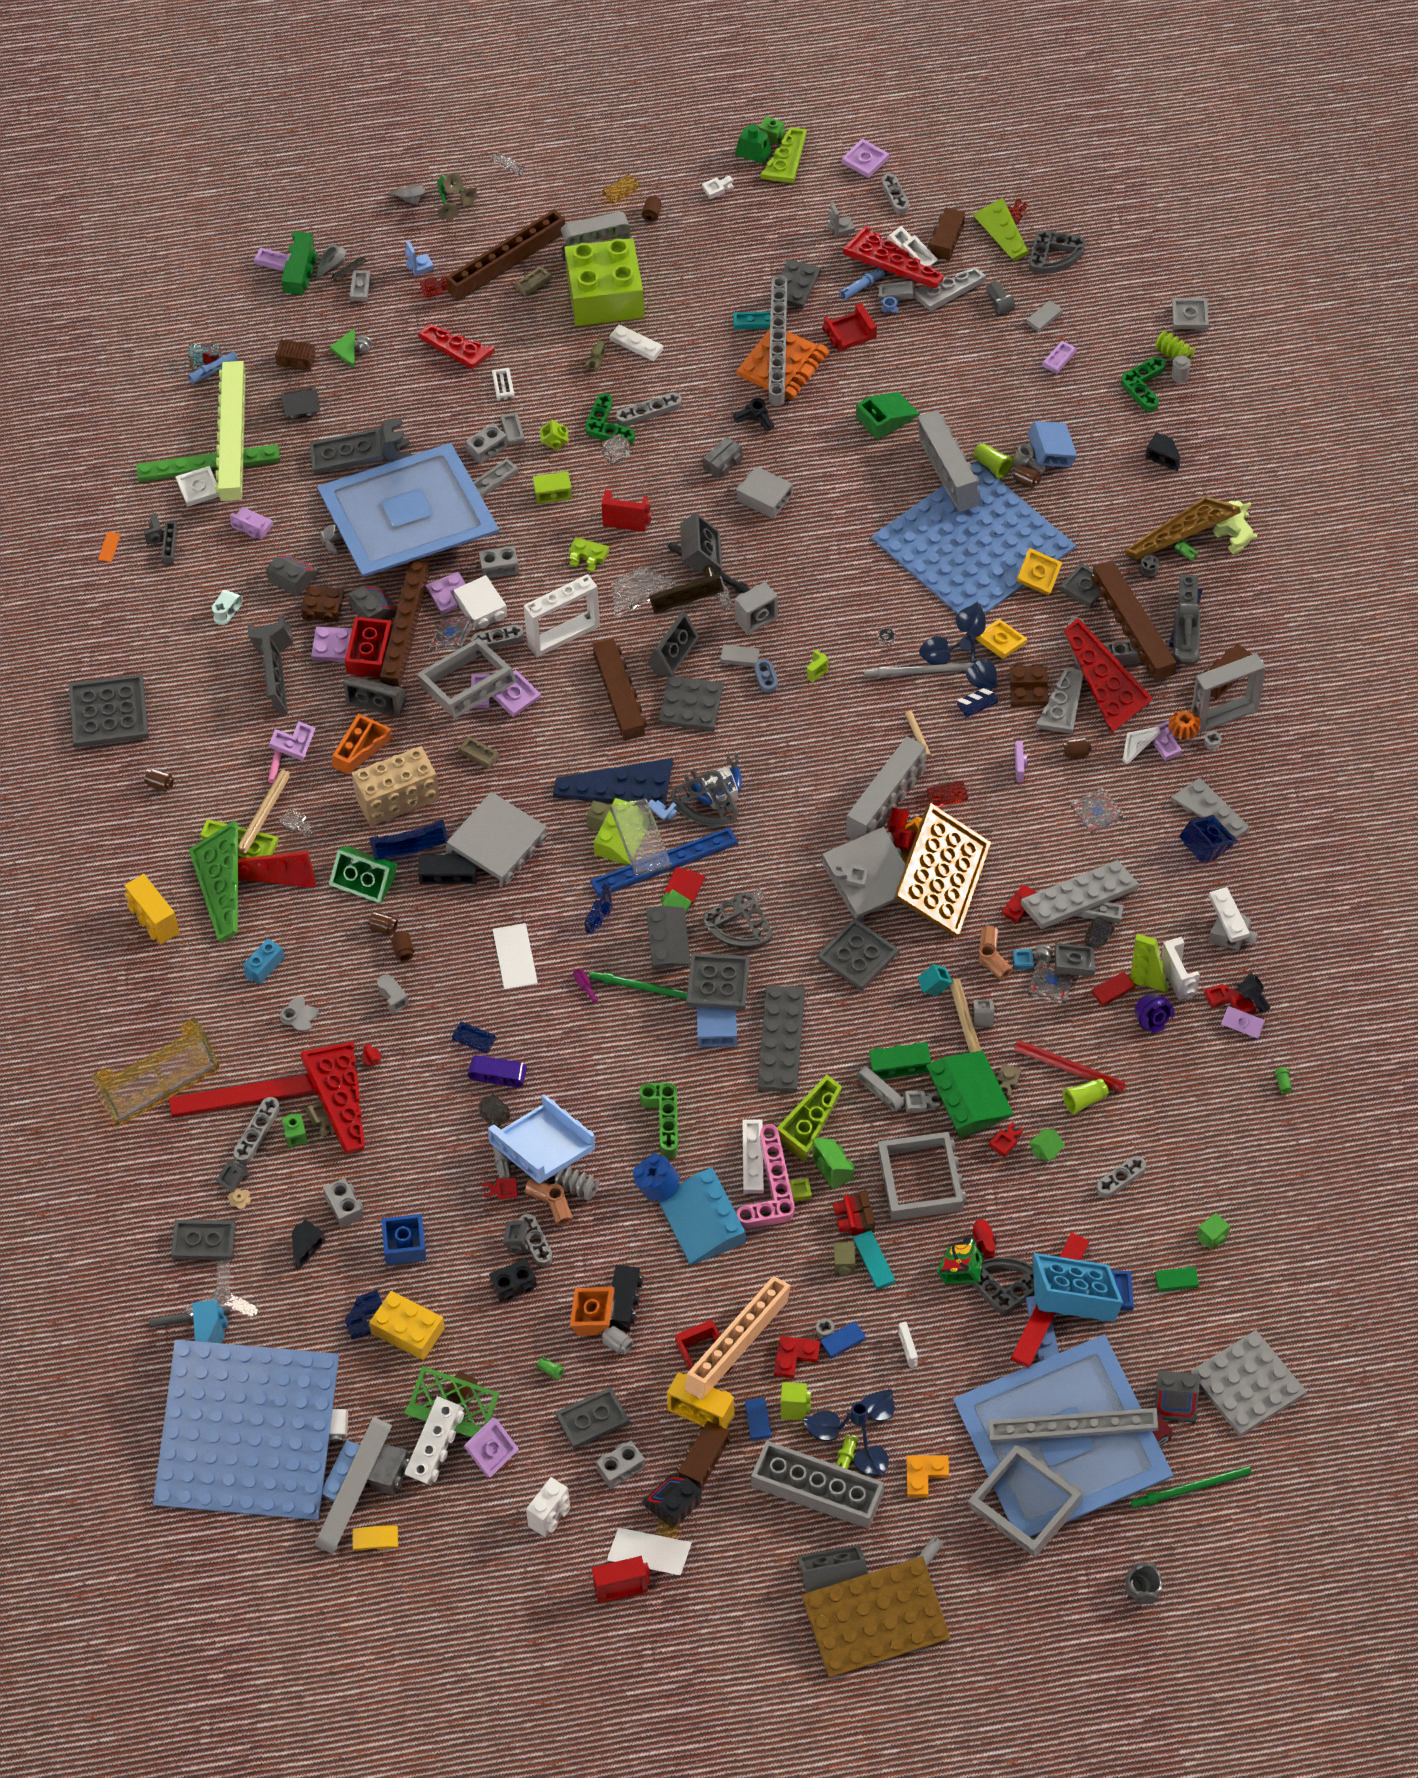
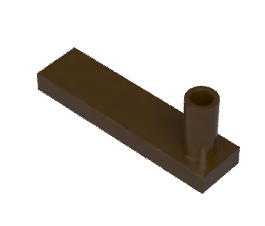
M707 565L703 568L705 578L650 595L649 599L654 613L724 592L719 573L715 574L713 566Z

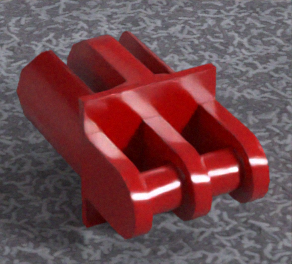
M978 1219L975 1221L972 1229L977 1249L982 1250L986 1260L995 1258L997 1235L993 1234L986 1220Z

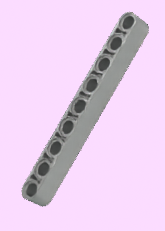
M776 275L771 281L769 403L773 406H781L785 401L787 279L783 275Z

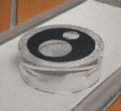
M882 628L878 631L877 640L883 646H890L896 640V633L892 628Z

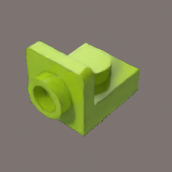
M818 650L813 651V662L807 667V679L812 683L828 671V658Z

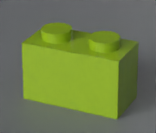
M568 471L533 476V487L537 504L572 499Z
M782 1382L781 1419L803 1420L806 1417V1413L811 1411V1392L807 1391V1384Z

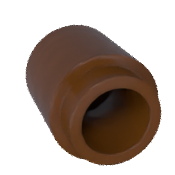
M650 196L645 201L641 215L648 222H654L658 219L662 206L661 200L658 197Z
M1018 465L1013 479H1016L1018 483L1034 488L1039 485L1041 476H1039V471L1024 465Z
M1086 737L1070 739L1063 743L1065 757L1087 756L1089 751H1092L1090 740H1086Z
M149 769L145 774L144 783L148 784L149 787L166 792L172 788L174 779L170 773Z
M376 911L370 915L368 925H370V930L389 935L390 933H395L398 920L394 919V916Z
M403 931L395 933L391 938L395 956L399 961L412 959L414 948L410 935Z

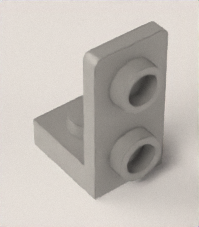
M831 202L830 210H828L830 219L828 222L829 231L833 232L835 238L855 233V227L850 217L839 218L837 208L834 202Z

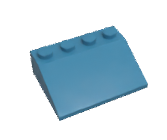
M713 1167L694 1174L679 1184L678 1190L665 1201L658 1200L690 1266L746 1244L745 1230Z
M1038 1253L1033 1254L1034 1295L1039 1310L1115 1322L1123 1301L1109 1265Z

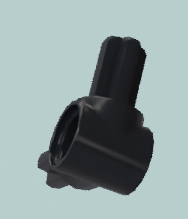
M753 398L750 404L745 406V409L733 414L736 423L750 418L751 420L759 421L766 431L774 428L773 422L767 415L766 403L761 398Z
M1249 973L1243 982L1238 984V989L1244 999L1253 1000L1259 1011L1265 1013L1270 1009V1005L1262 994L1264 987L1257 974Z

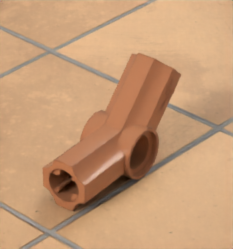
M986 926L981 929L978 961L980 965L987 967L999 980H1004L1010 975L1013 968L996 951L998 929L994 928V926Z
M533 1178L529 1179L526 1184L525 1194L548 1203L557 1226L569 1225L573 1221V1217L562 1186L559 1184H549L544 1181L539 1184ZM553 1195H560L557 1198H552Z

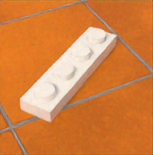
M743 1120L744 1194L764 1193L763 1155L760 1145V1130L763 1127L762 1120Z

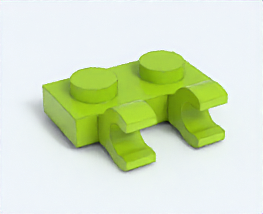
M575 537L569 549L570 566L577 567L580 559L583 558L587 559L586 564H588L586 570L594 572L597 563H604L609 553V546Z

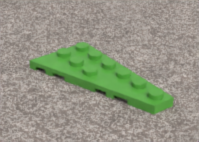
M235 821L227 824L189 849L217 939L221 943L238 934V823Z

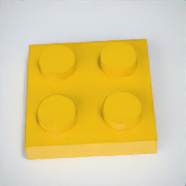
M1029 548L1016 581L1049 596L1062 562Z
M1000 619L986 627L983 634L975 638L1002 659L1024 646L1027 642L1026 637Z

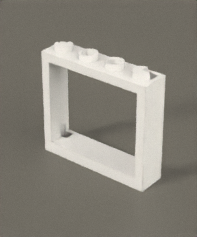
M588 574L524 605L527 645L536 658L600 627L598 589ZM586 596L587 612L539 635V618Z

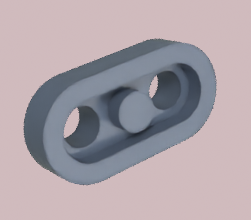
M767 659L758 660L755 663V675L759 687L763 692L772 693L778 688V679L773 664Z

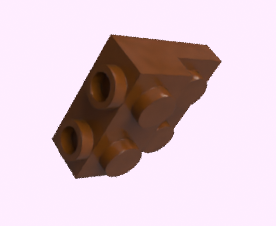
M308 586L301 608L302 618L339 622L345 594L344 588Z
M1021 664L1010 667L1011 706H1047L1049 702L1047 667H1043L1041 664H1034L1032 667H1024Z

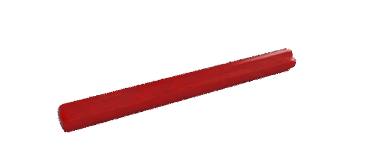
M1018 1040L1014 1046V1050L1089 1081L1103 1079L1108 1088L1122 1093L1125 1088L1124 1081Z

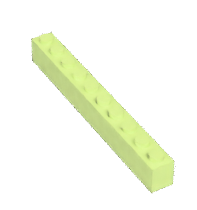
M244 361L222 362V369L219 370V377L222 382H219V392L221 394H218L219 405H221V407H218V416L221 419L217 420L218 430H220V432H217V441L220 445H217V455L219 457H216V465L219 470H216V480L218 483H215L216 494L220 495V501L242 500L246 373Z

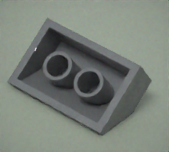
M698 513L681 522V560L684 565L689 566L694 571H703V568L707 565L713 566L714 571H721L720 531Z
M681 611L648 660L652 670L657 675L673 676L699 639V635L685 611Z
M352 676L343 681L346 704L399 718L406 702L405 689L386 685L382 682L370 681L362 677Z
M671 906L646 908L652 969L690 965L685 908Z
M859 1545L797 1556L805 1593L868 1574L866 1559Z

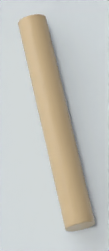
M907 711L905 713L916 740L926 746V759L931 757L928 746L912 711Z

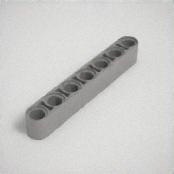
M373 1416L314 1546L334 1554L392 1427L391 1424Z

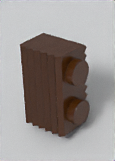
M286 339L280 340L275 354L277 365L284 368L295 367L299 370H311L316 356L313 343L307 344L287 341Z

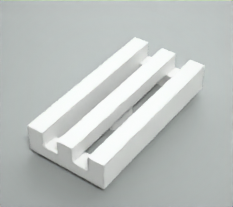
M510 369L492 370L497 401H500V398L507 400V397L514 399ZM503 373L507 375L510 392H506ZM496 374L500 375L503 393L499 392Z
M907 1322L899 1323L898 1334L910 1368L917 1367L918 1356Z

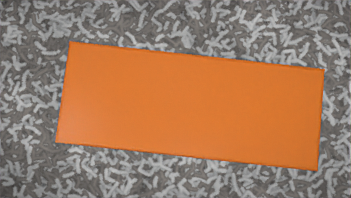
M106 533L98 560L112 562L120 533Z

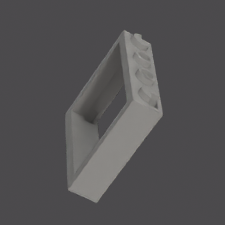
M479 638L417 673L421 688L454 719L516 683L512 668ZM481 655L499 670L451 699L434 684L436 681Z
M1257 653L1196 676L1191 713L1196 712L1197 717L1200 718L1199 733L1259 710L1266 667L1264 660L1260 659ZM1248 676L1245 696L1208 710L1211 689Z
M949 1132L878 1141V1156L891 1221L963 1211V1202H966L965 1191H961L960 1186L963 1185L962 1175L957 1173L959 1161L958 1157L953 1154L955 1142L954 1139H950ZM945 1146L955 1197L898 1205L888 1153Z
M1015 1445L968 1500V1504L972 1511L1036 1558L1083 1502L1082 1491L1075 1484H1068L1060 1473H1053L1049 1470V1466L1040 1459L1037 1461L1033 1458L1029 1450L1024 1447L1021 1449ZM1018 1458L1070 1496L1069 1500L1035 1540L1031 1539L982 1502Z

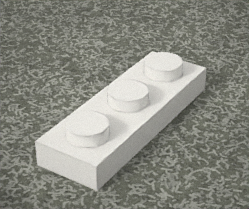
M620 324L610 334V341L652 361L663 351V345Z
M1225 887L1209 892L1210 901L1230 942L1249 938V930L1228 888Z

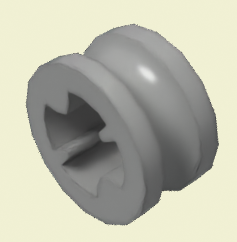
M363 335L359 336L355 342V348L363 353L368 352L372 346L371 339Z
M1216 731L1206 733L1204 746L1209 750L1218 749L1221 744V735Z
M1037 945L1034 958L1040 962H1049L1053 952L1052 948L1047 945Z
M823 1318L817 1322L816 1334L821 1339L834 1333V1323L830 1319ZM828 1326L829 1330H825V1332H823L822 1328Z

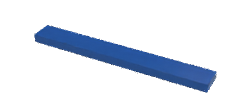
M728 827L591 879L590 883L597 897L600 898L671 871L676 867L684 866L738 845V841L731 828Z

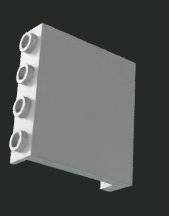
M490 792L447 841L446 853L453 855L457 852L499 879V887L502 888L506 882L509 883L512 880L516 870L522 869L525 860L534 855L536 847L545 842L547 826L495 793Z
M884 827L822 854L823 866L851 915L860 922L864 921V915L898 901L894 898L906 863L902 859L901 850L893 844L894 840L891 833H887ZM850 864L869 868L865 888L847 885L846 879H835L834 873H842L836 870V865H842L847 869L850 868Z

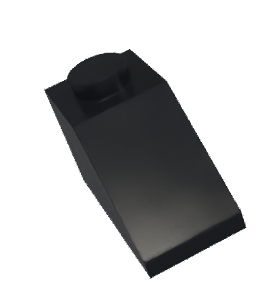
M1156 432L1147 446L1146 459L1178 471L1181 457L1173 439Z
M306 1219L301 1224H297L292 1232L295 1267L298 1270L325 1243L324 1232Z

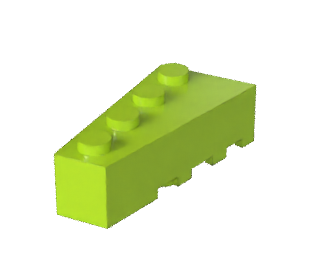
M828 1075L814 1087L777 1127L781 1144L803 1162L806 1161L813 1148V1139L818 1138L840 1097L842 1086Z

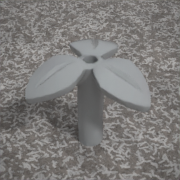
M329 525L324 529V532H320L321 542L325 544L326 549L330 553L339 555L338 550L332 543L343 538L340 532L334 533L335 525Z

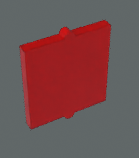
M676 867L664 894L666 892L669 894L673 889L692 901L691 904H694L705 880V875Z

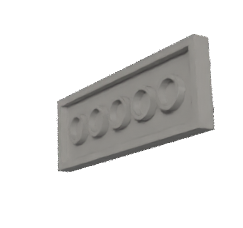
M1116 860L1021 899V906L1037 925L1043 929L1136 891L1139 888V883Z

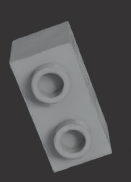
M494 423L484 427L482 431L465 441L467 453L479 465L508 447L507 435Z
M515 546L479 551L482 576L486 575L490 579L519 574Z
M343 1178L323 1187L325 1199L340 1228L363 1219L362 1211L364 1207L360 1199L356 1200L354 1196L356 1192L352 1183L348 1184L346 1179Z
M632 1441L618 1445L613 1452L603 1454L596 1461L597 1471L610 1490L646 1468L644 1457ZM626 1456L633 1457L631 1460L624 1459V1457ZM611 1466L616 1468L613 1471L606 1470L608 1467Z

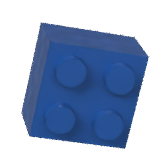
M422 1214L381 1218L386 1265L427 1261Z

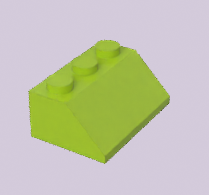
M615 798L594 840V855L630 865L646 834L651 819L633 803Z

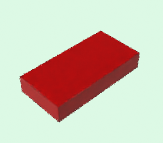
M1122 972L1093 988L1091 993L1103 1007L1134 990L1135 985L1126 973Z

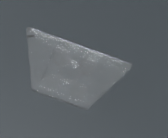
M643 565L612 580L614 615L618 617L649 601L650 595L675 588L676 582Z

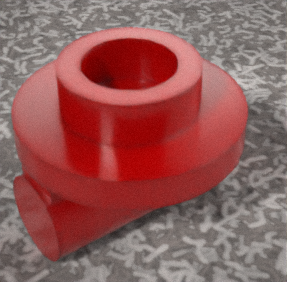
M370 1044L364 1045L365 1051L362 1053L363 1063L367 1066L377 1065L381 1061L380 1051L372 1048Z

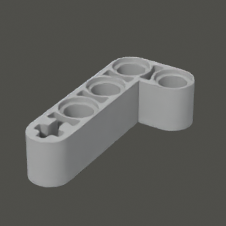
M615 212L568 223L561 228V233L567 246L590 243L614 237V239L631 238L630 226L623 212Z

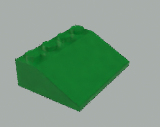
M983 1050L943 1057L926 1065L930 1079L959 1140L1014 1116Z

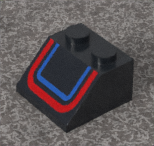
M669 1475L642 1501V1504L673 1530L701 1503L702 1490L687 1477Z

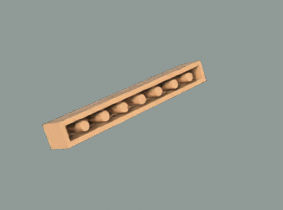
M773 1276L687 1373L685 1391L702 1400L788 1302L791 1285Z

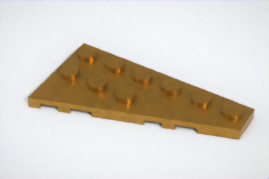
M1205 496L1125 549V554L1127 557L1136 560L1141 559L1241 513L1240 507Z

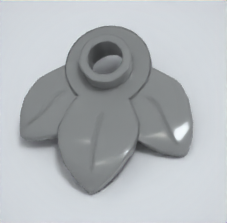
M298 997L291 1000L289 1006L281 1011L280 1020L285 1025H292L296 1030L308 1031L312 1029L310 1021L317 1017L319 1010L311 1006H305L304 997Z

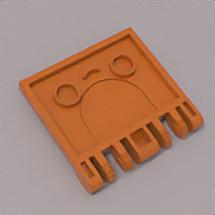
M770 329L736 371L737 376L769 390ZM786 331L785 398L793 400L801 390L799 385H805L818 368V362L822 363L830 353V350L822 344L817 345Z

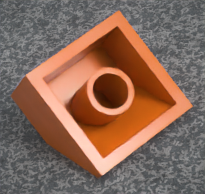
M614 1287L575 1288L570 1327L578 1336L598 1335L609 1327Z

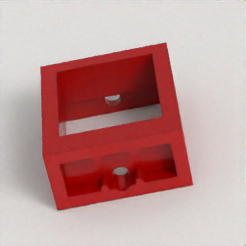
M712 1319L675 1334V1344L689 1371L694 1364L686 1348L712 1337L715 1343L721 1336ZM733 1365L725 1374H727L728 1372H730L731 1369H733Z
M642 1556L592 1567L593 1585L598 1604L648 1592L647 1584L651 1583L648 1563L643 1562Z

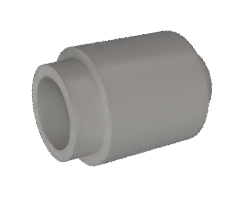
M615 1326L608 1327L602 1334L603 1344L618 1354L626 1355L633 1345L631 1337Z

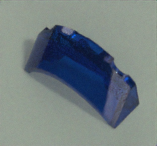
M444 820L435 821L433 825H425L423 828L391 836L370 837L369 844L374 859L381 860L427 850L447 843L449 839Z

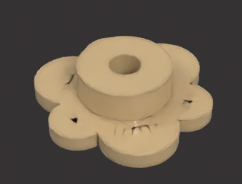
M239 1188L235 1189L234 1192L228 1195L230 1206L244 1209L246 1204L251 1202L249 1198L250 1192L246 1189L242 1191Z

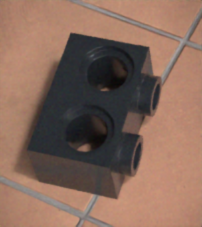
M526 1258L489 1273L490 1284L499 1302L510 1301L515 1296L529 1293L537 1287L536 1277ZM520 1277H527L525 1280L519 1279ZM504 1284L509 1285V1286H507V1287H505V1288L500 1287L501 1285H504Z

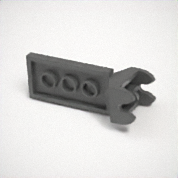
M398 418L386 419L382 421L380 429L375 428L310 442L313 473L318 474L384 460L383 457L393 462L412 456L411 452L399 451L410 444V441L404 438L405 434L400 431L394 432L395 428L403 425V421Z
M281 614L277 623L254 629L253 623L248 624V637L257 651L264 655L262 665L266 672L263 675L267 685V689H265L266 697L272 701L274 710L277 709L279 714L283 716L288 714L282 655L280 652L293 644V636L290 624H286L284 614Z

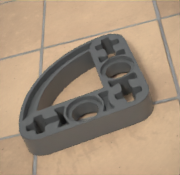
M1047 230L1039 231L1036 234L1029 260L1030 271L1049 274L1068 269L1083 255L1085 239L1076 235ZM1063 240L1065 243L1059 244L1056 241ZM1039 249H1041V250H1044L1045 252L1042 253V254H1039V253H1037L1036 251L1039 250ZM1049 249L1071 252L1064 259L1046 263Z
M716 770L709 771L684 782L671 791L670 796L673 803L677 805V809L687 818L699 824L720 826L729 824L738 817V808L722 775ZM711 775L718 778L716 784L710 782L705 785V781L709 780ZM692 783H700L702 787L701 791H693L691 787ZM688 789V792L682 796V799L675 796L677 790L683 792ZM709 791L720 816L713 817L700 814L690 808L685 802ZM720 791L724 792L727 796L726 800L719 801L716 794ZM728 802H730V804H728L727 806L729 811L734 812L732 818L730 816L725 815V813L727 812L725 806L721 808L722 805H725Z
M749 892L741 893L710 909L703 916L705 926L709 932L722 943L732 947L755 948L769 943L773 938L772 930L754 896ZM744 898L750 900L749 903L752 908L751 910H748L746 904H742L744 903ZM732 906L735 908V911L732 915H726L724 909ZM718 911H721L724 919L721 920ZM752 914H759L761 918L758 922L753 923L750 921ZM744 915L755 937L736 938L722 932L718 927ZM710 916H713L714 918L717 917L715 919V923L712 924V922L709 921ZM761 925L764 932H768L766 938L763 936L759 937L761 932L758 927Z
M1009 1257L987 1259L982 1261L980 1282L970 1284L999 1314H1008L1025 1302L1026 1297L1034 1295V1282L1031 1284V1279H1034L1033 1266L1022 1260ZM1008 1269L1020 1272L1025 1276L1004 1290L988 1271ZM988 1286H993L996 1289V1292L993 1294H988L985 1291V1288ZM1023 1289L1025 1294L1023 1296H1016L1014 1290ZM1000 1302H1008L1007 1307L1005 1305L1000 1306Z

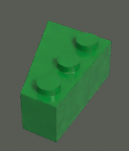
M292 231L293 246H289L288 249L291 255L289 261L285 263L281 280L284 293L304 295L305 289L309 287V277L313 275V265L317 262L318 253L315 252L313 233Z

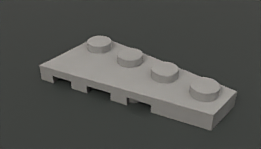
M975 267L957 273L953 278L944 277L943 282L936 289L929 288L924 284V287L919 289L914 287V298L931 312L986 282V275Z
M1065 668L1054 693L1050 696L1047 706L1036 723V729L1073 734L1084 676L1082 670Z
M1200 778L1171 797V802L1180 804L1189 813L1193 812L1200 817V820L1214 825L1216 830L1234 841L1250 830V826Z

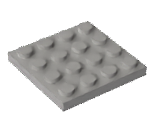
M1257 1330L1190 1371V1374L1200 1375L1199 1387L1239 1437L1307 1394L1304 1387Z

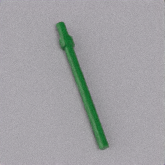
M591 971L589 975L590 979L603 981L604 984H617L687 1000L688 992L621 978L608 972L603 974Z
M1248 1466L1155 1493L1153 1491L1146 1493L1143 1497L1130 1500L1132 1508L1147 1504L1151 1506L1158 1504L1160 1500L1252 1474L1251 1468Z

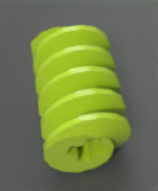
M1167 330L1159 335L1155 344L1157 351H1161L1163 355H1167L1172 360L1177 356H1186L1190 360L1196 350L1195 347L1189 350L1190 344L1184 345V340L1179 341L1177 336L1173 338V333L1167 335Z

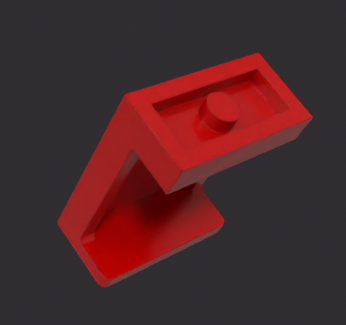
M862 303L856 304L855 312L831 321L828 316L824 317L822 329L825 334H828L832 346H835L838 352L876 339L877 326Z
M605 490L601 503L603 526L645 532L647 525L651 523V514H649L651 503H648V496L643 497L642 503L614 500L612 490Z

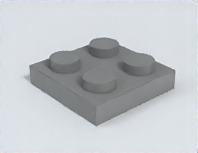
M1172 298L1173 329H1208L1207 298Z

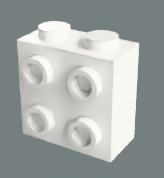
M550 1477L526 1509L528 1527L545 1538L549 1532H554L559 1519L562 1516H566L570 1510L568 1487Z

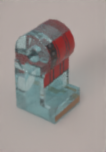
M189 344L188 358L190 368H196L197 364L211 363L222 357L221 347L217 344Z

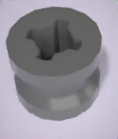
M1152 555L1142 558L1140 573L1143 577L1150 579L1157 576L1159 570L1158 558Z

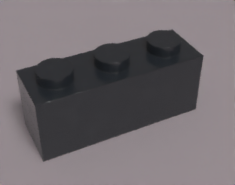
M419 855V884H477L478 866L462 855Z
M617 1264L615 1266L612 1281L614 1296L609 1328L615 1326L619 1330L630 1331L631 1324L636 1322L637 1312H634L635 1306H639L640 1294L637 1293L638 1288H642L644 1276L640 1275L639 1267Z

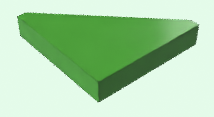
M354 329L330 347L332 353L351 367H355Z

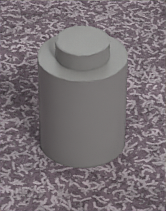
M1186 356L1174 358L1171 373L1173 381L1184 383L1188 380L1191 364L1189 358Z

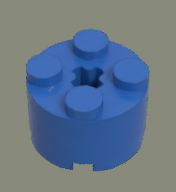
M653 1153L633 1169L635 1184L650 1201H665L678 1190L677 1184L680 1181V1175L664 1156Z

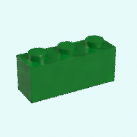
M915 1042L911 1045H895L889 1048L869 1050L870 1070L881 1079L928 1073L926 1065L931 1063L927 1042Z

